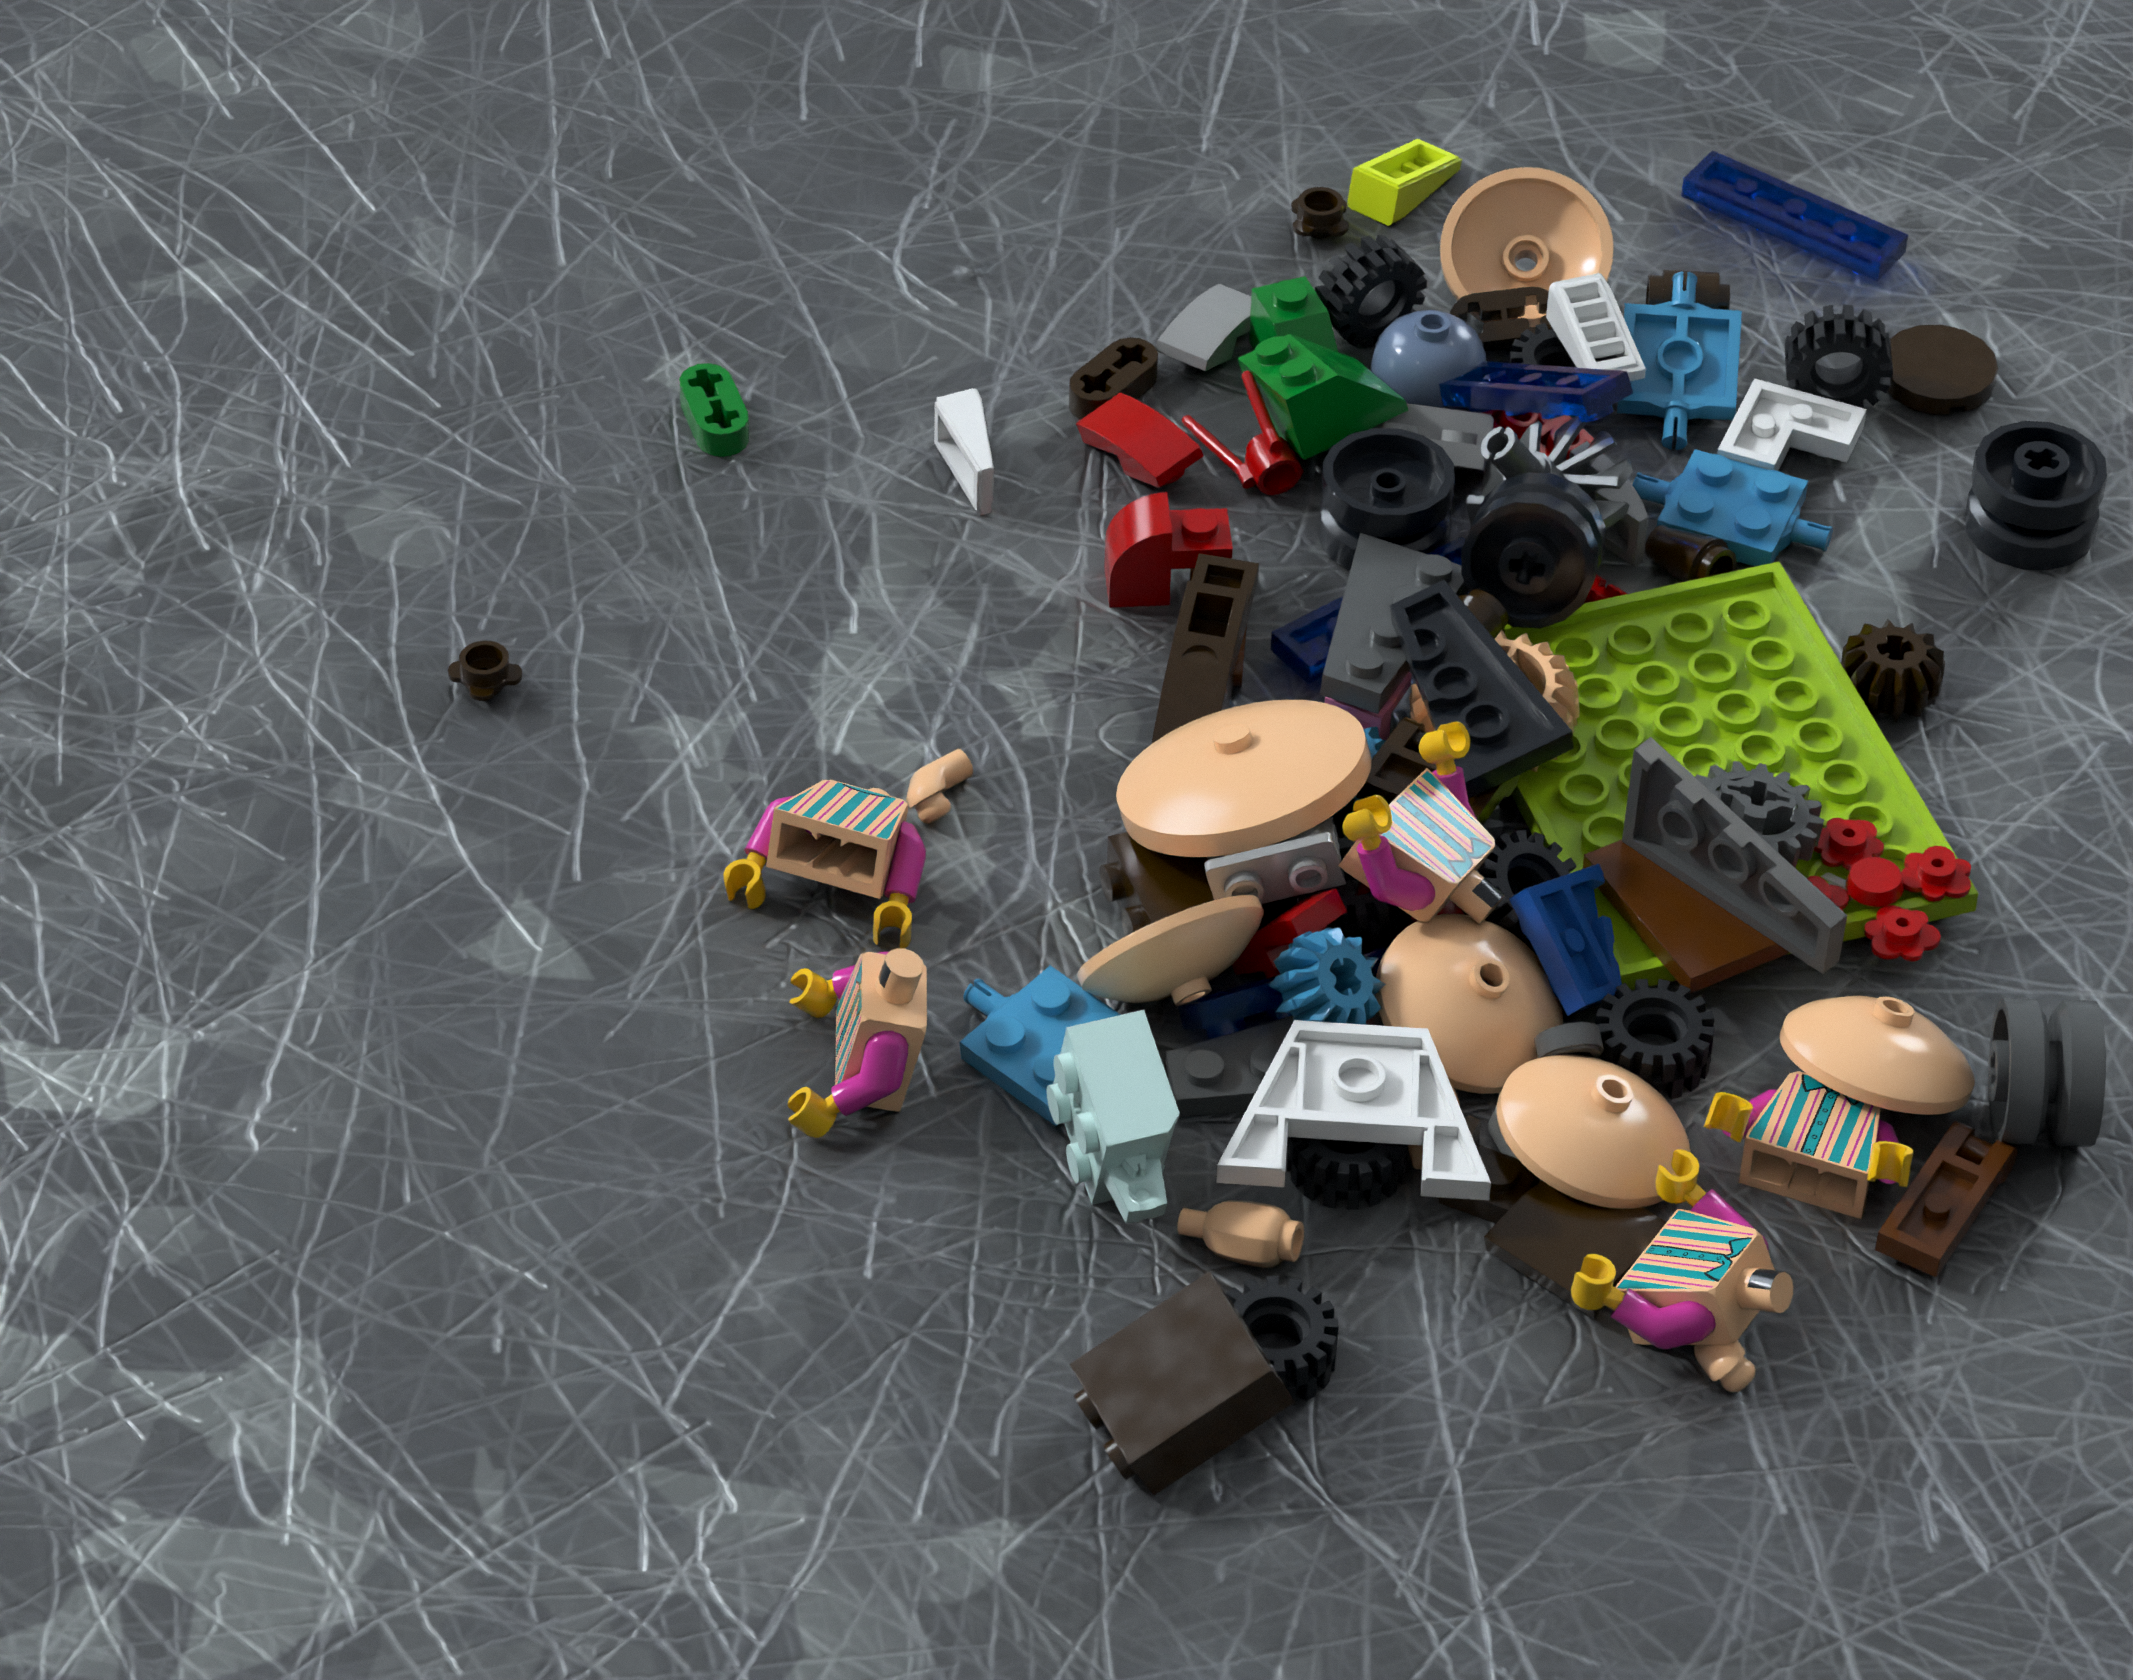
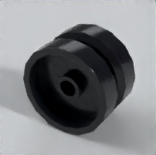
M2021 421L2000 426L1982 439L1975 452L1972 469V487L1968 493L1965 510L1966 533L1977 549L1996 562L2018 569L2048 571L2073 564L2089 552L2096 538L2100 517L2099 505L2103 499L2107 481L2106 458L2093 441L2074 429L2052 422Z
M1372 428L1350 434L1333 445L1323 461L1322 501L1320 503L1319 518L1320 543L1329 557L1350 571L1360 533L1427 555L1443 556L1450 544V508L1453 504L1455 485L1454 463L1440 445L1424 435L1399 428Z
M1527 472L1503 480L1484 497L1461 549V575L1468 591L1482 590L1494 596L1506 609L1509 617L1508 625L1513 627L1541 629L1565 621L1584 604L1605 553L1606 526L1596 502L1578 484L1555 474Z

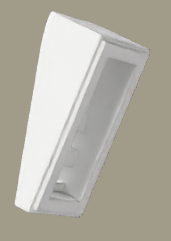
M1596 273L1552 283L1549 287L1546 318L1590 390L1644 379L1646 368L1613 292L1603 275ZM1612 355H1617L1618 357L1600 362H1596L1595 360L1598 358Z
M969 389L937 397V402H935L934 443L976 512H979L980 516L992 513L994 466L982 399L977 389Z

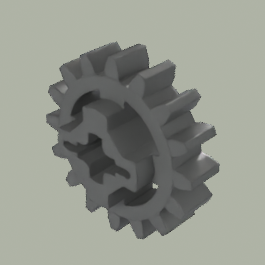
M1733 761L1731 772H1726L1719 766L1713 765L1710 766L1708 777L1695 776L1792 866L1796 868L1798 859L1809 861L1812 858L1814 847L1818 845L1824 824V819L1819 817L1822 805L1819 801L1808 800L1811 788L1807 785L1795 787L1789 785L1790 773L1785 771L1774 777L1773 773L1768 772L1766 764L1759 763L1756 769L1746 771L1740 761Z

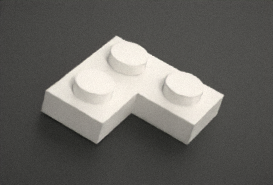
M1754 378L1718 448L1717 454L1732 460L1776 471L1779 470L1790 447L1814 453L1820 457L1832 458L1847 463L1864 428L1867 409Z

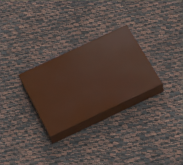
M1622 840L1584 854L1582 869L1596 864L1600 865L1604 873L1605 883L1597 888L1679 984L1691 989V993L1790 953L1623 843Z

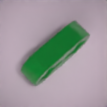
M711 363L696 364L683 371L679 378L680 404L697 445L705 453L718 457L732 456L740 453L749 443L748 411L731 374L727 369ZM704 391H708L711 397L707 398ZM717 422H721L724 428H721Z

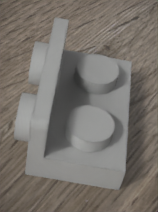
M1407 403L1408 411L1373 427L1399 428L1424 435L1443 447L1454 463V470L1484 474L1487 460L1481 454L1480 447L1484 437L1493 430L1494 418L1489 414Z
M1332 816L1315 827L1284 841L1236 854L1207 857L1208 861L1204 864L1206 877L1214 900L1237 895H1254L1259 898L1261 904L1346 884L1344 871L1338 866L1342 860L1337 831Z

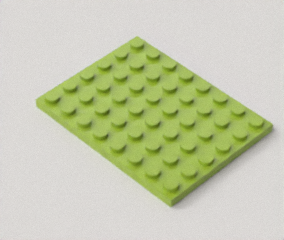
M1780 561L1584 603L1565 621L1541 629L1513 627L1508 624L1505 626V636L1509 640H1515L1527 633L1533 646L1548 642L1554 655H1564L1569 671L1573 672L1574 679L1578 684L1580 715L1577 718V726L1574 727L1573 732L1574 749L1558 756L1557 760H1549L1539 765L1537 773L1531 770L1522 773L1516 788L1511 794L1531 833L1537 832L1545 836L1543 846L1547 848L1555 841L1563 848L1557 857L1562 862H1565L1570 857L1572 858L1577 867L1570 873L1582 869L1584 854L1622 840L1634 749L1650 737L1693 776L1701 775L1708 777L1710 766L1713 765L1719 766L1726 772H1731L1733 761H1740L1746 771L1756 769L1759 763L1766 764L1768 772L1773 773L1774 777L1785 771L1790 773L1789 785L1792 787L1807 785L1811 788L1808 800L1821 802L1822 808L1819 817L1824 819L1822 828H1826L1828 820L1832 818L1871 822L1877 829L1876 838L1884 844V852L1880 858L1893 862L1900 871L1905 868V857L1909 853L1917 852L1923 854L1927 848L1932 846H1943L1954 853ZM1814 850L1809 861L1798 859L1796 869L1806 878L1809 876L1821 877L1829 872L1846 880L1850 872L1842 865L1839 867L1825 866L1821 862V854ZM1971 881L1970 892L1965 897L1950 898L1945 896L1941 901L1931 902L1922 896V892L1915 893L1904 889L1902 896L1890 905L1911 911H1922L1928 916V922L1976 911L1978 891ZM1595 888L1594 894L1598 918L1601 916L1611 918L1615 940L1613 953L1619 964L1622 984L1626 983L1632 991L1635 990L1636 980L1647 979L1649 986L1658 985L1659 979L1670 982L1675 981L1676 979L1600 890ZM1854 899L1848 901L1847 907L1843 909L1847 915L1843 942L1865 937V924L1870 920H1876L1877 911L1882 907L1867 906Z

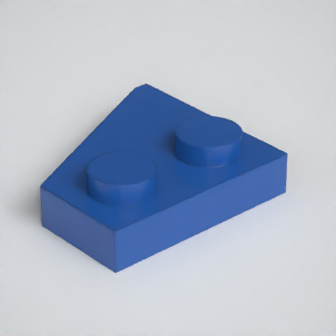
M1599 864L1528 887L1509 898L1519 918L1521 930L1530 940L1548 976L1550 986L1556 997L1560 1000L1567 1016L1601 1004L1602 999L1608 993L1615 997L1616 987L1622 985L1619 964L1613 953L1615 940L1611 918L1606 916L1598 918L1594 889L1605 883L1604 873Z

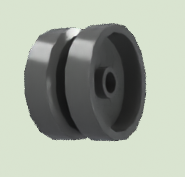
M2001 998L1998 1000L1993 1018L1988 1065L1989 1114L1995 1142L1999 1139L2000 1142H2007L2009 1144L2031 1145L2035 1143L2041 1134L2046 1121L2047 1130L2056 1146L2091 1147L2095 1145L2101 1127L2106 1084L2105 1031L2099 1004L2097 1001L2062 1000L2053 1009L2047 1024L2046 1015L2037 999Z

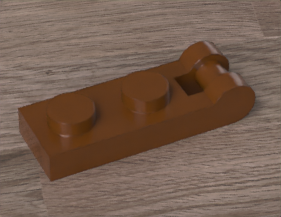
M1954 1121L1878 1231L1875 1250L1937 1278L1999 1183H2004L2009 1176L2017 1157L2018 1148L2007 1142H2000L1999 1139L1992 1144L1976 1137L1974 1128Z

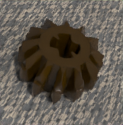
M1887 619L1882 628L1864 623L1858 635L1848 637L1847 644L1843 647L1840 663L1873 717L1879 713H1886L1895 722H1897L1903 712L1920 717L1924 707L1934 705L1937 696L1941 693L1945 670L1944 651L1935 646L1934 634H1916L1913 623L1901 628L1895 627Z

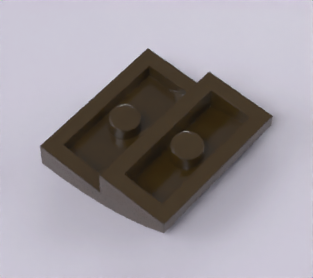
M1541 1180L1498 1220L1484 1236V1241L1488 1252L1595 1319L1606 1306L1597 1310L1580 1308L1575 1304L1571 1294L1575 1273L1580 1272L1584 1257L1588 1254H1597L1609 1259L1616 1270L1612 1285L1615 1287L1667 1222L1644 1207L1617 1209L1583 1202L1556 1190Z

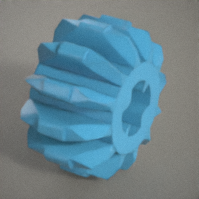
M1340 927L1334 929L1326 928L1314 933L1308 931L1294 938L1293 942L1288 944L1289 949L1281 952L1279 957L1273 961L1280 975L1276 976L1269 986L1282 993L1284 1000L1276 1012L1291 1013L1293 1015V1022L1294 1020L1366 1025V1020L1373 1018L1375 1013L1381 1010L1374 995L1386 984L1375 978L1371 971L1378 958L1364 957L1361 954L1362 937H1348L1345 939Z

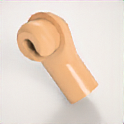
M956 749L921 767L914 773L910 780L906 801L910 809H916L921 822L930 824L950 812L951 804L942 792L972 777L973 767L968 756L962 750Z
M1738 1340L1728 1345L1694 1346V1355L1705 1373L1712 1381L1719 1380L1725 1390L1739 1392L1753 1380L1755 1365L1744 1357L1745 1349Z

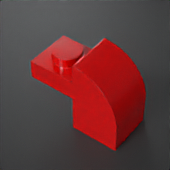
M1167 492L1141 497L1123 507L1111 520L1105 536L1104 568L1109 608L1170 605L1171 569L1195 568L1199 553L1232 559L1233 546L1227 508L1170 510Z

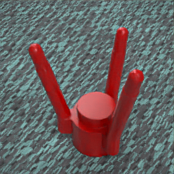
M1244 371L1242 373V380L1262 431L1261 434L1252 438L1247 444L1244 463L1190 415L1183 416L1182 424L1237 475L1243 488L1248 489L1257 485L1264 494H1281L1291 489L1298 482L1304 470L1287 440L1279 437L1252 372Z

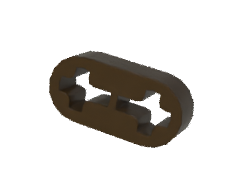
M1522 287L1472 293L1456 301L1450 314L1466 322L1470 312H1479V317L1482 321L1500 320L1484 323L1483 332L1478 334L1482 341L1485 351L1510 349L1515 339L1520 340L1522 332L1528 329L1535 334L1536 327H1529V322L1526 318L1509 320L1508 318L1524 316L1526 306L1536 305L1539 314H1546L1549 291L1541 287ZM1546 315L1542 316L1540 324L1545 323L1549 330H1553Z
M1130 337L1111 343L1071 376L1069 383V409L1071 413L1081 420L1120 392L1136 400L1140 398L1157 382L1158 351L1156 347L1149 341Z

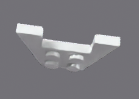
M1294 1020L1217 1164L1216 1183L1284 1187L1287 1137L1423 1146L1421 1196L1489 1201L1491 1187L1489 1176L1430 1032L1426 1028Z

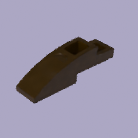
M1198 554L1192 580L1187 581L1175 628L1152 743L1189 722L1228 709L1234 687L1235 666L1258 582L1259 563Z

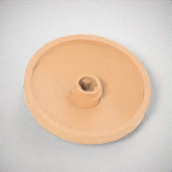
M1309 700L1256 702L1201 717L1171 731L1152 743L1130 763L1121 776L1116 792L1117 804L1128 834L1138 844L1150 850L1181 857L1231 855L1284 841L1315 827L1336 814L1364 786L1371 770L1372 759L1361 723L1352 714L1337 706Z

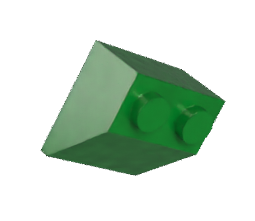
M1292 334L1268 338L1259 343L1255 350L1237 358L1242 373L1244 371L1252 372L1279 437L1287 440L1290 448L1303 460L1331 448L1350 434L1368 430L1408 411L1406 400L1357 359Z

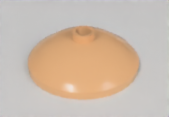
M1522 167L1507 169L1491 174L1476 182L1459 197L1451 208L1441 235L1440 260L1442 272L1451 293L1457 301L1461 297L1472 293L1522 287H1541L1549 291L1550 285L1554 282L1596 273L1602 274L1607 282L1613 262V237L1608 219L1598 201L1588 190L1573 179L1542 168ZM1529 258L1536 263V266L1530 271H1522L1517 268L1515 263L1519 259ZM1536 305L1526 306L1524 316L1508 318V320L1526 318L1529 322V327H1536V325L1540 324L1541 317L1546 314H1539ZM1470 312L1472 316H1474L1483 323L1500 321V319L1482 321L1479 317V312Z
M1237 895L1210 901L1180 911L1149 924L1098 952L1078 970V980L1084 991L1099 998L1136 1004L1173 998L1176 1006L1191 1003L1210 993L1212 989L1209 981L1217 977L1239 959L1259 929L1264 910L1257 896Z
M1441 914L1436 915L1430 922L1417 921L1398 934L1385 951L1378 966L1376 978L1386 984L1376 994V999L1381 1007L1379 1013L1384 1026L1428 1029L1448 1079L1453 1087L1458 1090L1479 1094L1500 1093L1507 1078L1515 1069L1528 1061L1538 1058L1534 1038L1544 1030L1563 1025L1562 1004L1554 994L1548 976L1536 953L1517 936L1487 920H1484L1479 925L1469 915Z
M1845 996L1815 1000L1791 1011L1786 1016L1780 1031V1043L1783 1050L1801 1070L1818 1082L1843 1095L1876 1107L1923 1115L1949 1113L1966 1105L1975 1085L1973 1071L1962 1051L1932 1021L1914 1011L1906 1002L1896 998Z
M1564 1054L1528 1061L1510 1074L1498 1097L1496 1110L1498 1125L1505 1142L1518 1160L1546 1184L1570 1197L1593 1205L1617 1209H1633L1651 1206L1663 1201L1657 1193L1655 1184L1658 1166L1662 1165L1671 1174L1677 1176L1671 1166L1673 1152L1677 1149L1690 1152L1686 1131L1667 1100L1639 1076L1605 1060L1583 1055Z

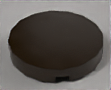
M1918 325L1902 330L1890 339L1893 378H1890L1891 386L1888 389V393L1898 402L1916 411L1943 415L1950 414L1951 408L1965 406L1964 412L1978 408L1991 397L1996 384L1998 365L1995 353L1977 336L1966 330L1946 325Z

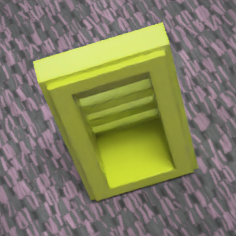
M1420 139L1411 141L1353 168L1347 199L1348 207L1389 226L1405 217L1456 174L1461 168L1462 159Z

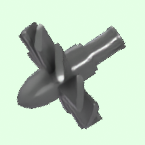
M1574 417L1555 431L1553 451L1548 457L1540 452L1542 431L1540 421L1531 424L1520 440L1510 427H1506V430L1502 426L1491 430L1481 443V454L1487 460L1484 471L1481 496L1468 495L1466 506L1470 524L1472 526L1484 497L1503 480L1527 472L1550 473L1578 484L1589 494L1598 488L1620 489L1633 471L1631 462L1626 458L1600 473L1584 475L1597 456L1618 446L1616 440L1606 431H1600L1585 451L1566 460L1572 442L1587 423V419L1584 417ZM1594 500L1606 528L1625 517L1630 506L1627 502Z

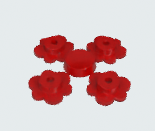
M1842 818L1828 820L1826 828H1822L1818 845L1814 847V851L1821 854V862L1825 866L1839 867L1842 865L1846 870L1850 871L1845 882L1846 890L1840 886L1829 885L1819 876H1809L1807 879L1842 911L1848 905L1849 896L1861 904L1882 907L1877 911L1876 920L1868 921L1864 927V934L1868 939L1872 940L1871 949L1877 957L1890 960L1901 956L1906 961L1914 962L1923 957V951L1937 948L1940 944V932L1937 928L1928 924V916L1924 912L1918 910L1911 911L1890 904H1893L1902 896L1904 889L1915 893L1922 892V896L1931 902L1941 901L1945 896L1950 898L1965 897L1971 888V881L1968 878L1971 874V864L1964 859H1955L1954 853L1946 847L1932 846L1927 848L1923 854L1913 852L1906 855L1904 861L1905 868L1900 871L1893 862L1880 858L1884 852V844L1876 838L1877 829L1874 824L1866 820H1844Z

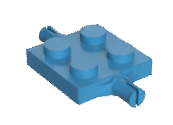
M1684 271L1673 275L1672 301L1656 305L1625 303L1624 320L1646 368L1644 379L1619 384L1617 413L1655 415L1664 418L1661 442L1665 448L1671 450L1673 430L1677 431L1676 450L1683 449L1687 445L1688 419L1701 418L1733 421L1737 400L1742 311L1712 309L1695 303L1697 276L1691 272L1687 273L1686 291H1683Z
M1695 449L1682 474L1671 482L1643 475L1640 472L1637 473L1633 482V487L1641 499L1664 505L1656 527L1664 525L1669 528L1722 539L1727 543L1729 550L1735 553L1737 562L1755 567L1774 563L1778 553L1789 546L1792 541L1822 549V551L1827 550L1831 541L1832 526H1825L1799 518L1800 509L1806 499L1808 481L1786 475L1780 471L1764 469L1732 460L1719 454H1711Z
M1051 965L1022 990L1010 997H1004L988 986L982 979H975L974 986L970 983L966 988L963 999L964 1002L986 1015L987 1019L959 1042L961 1059L1057 1127L1058 1125L1053 1121L1048 1106L1047 1086L1054 1082V1056L1061 1053L1066 1028L1121 1014L1092 994L1084 991L1081 986Z

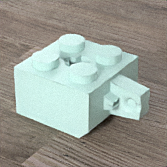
M1136 1011L1067 1027L1061 1053L1054 1056L1055 1078L1053 1084L1047 1086V1101L1055 1124H1065L1071 1142L1066 1147L1067 1162L1074 1182L1076 1184L1084 1182L1091 1205L1114 1200L1125 1223L1139 1222L1143 1219L1164 1215L1167 1198L1162 1173L1175 1124L1180 1113L1145 1011Z

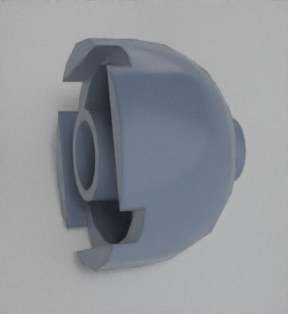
M1435 310L1411 312L1396 318L1378 337L1370 371L1405 399L1408 404L1453 410L1459 409L1460 411L1471 412L1483 399L1488 369L1486 353L1476 331L1465 320L1449 313Z

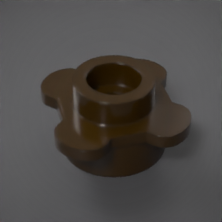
M1309 188L1303 191L1299 198L1293 200L1291 204L1292 212L1297 214V219L1293 222V231L1300 236H1311L1313 238L1337 237L1346 234L1349 230V222L1343 217V214L1347 211V203L1343 200L1340 193L1331 188Z
M477 641L467 645L461 651L459 661L453 662L448 668L449 679L452 682L462 683L469 689V696L477 701L492 699L506 685H517L523 677L522 668L517 664L509 663L507 649L494 641Z

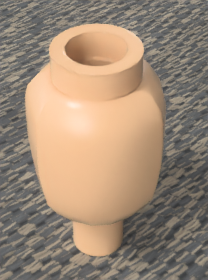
M1228 1200L1216 1204L1208 1212L1183 1208L1177 1224L1178 1234L1202 1238L1209 1250L1215 1255L1239 1264L1261 1268H1273L1283 1260L1296 1262L1301 1253L1304 1240V1226L1302 1222L1291 1220L1289 1215L1281 1208L1253 1201Z

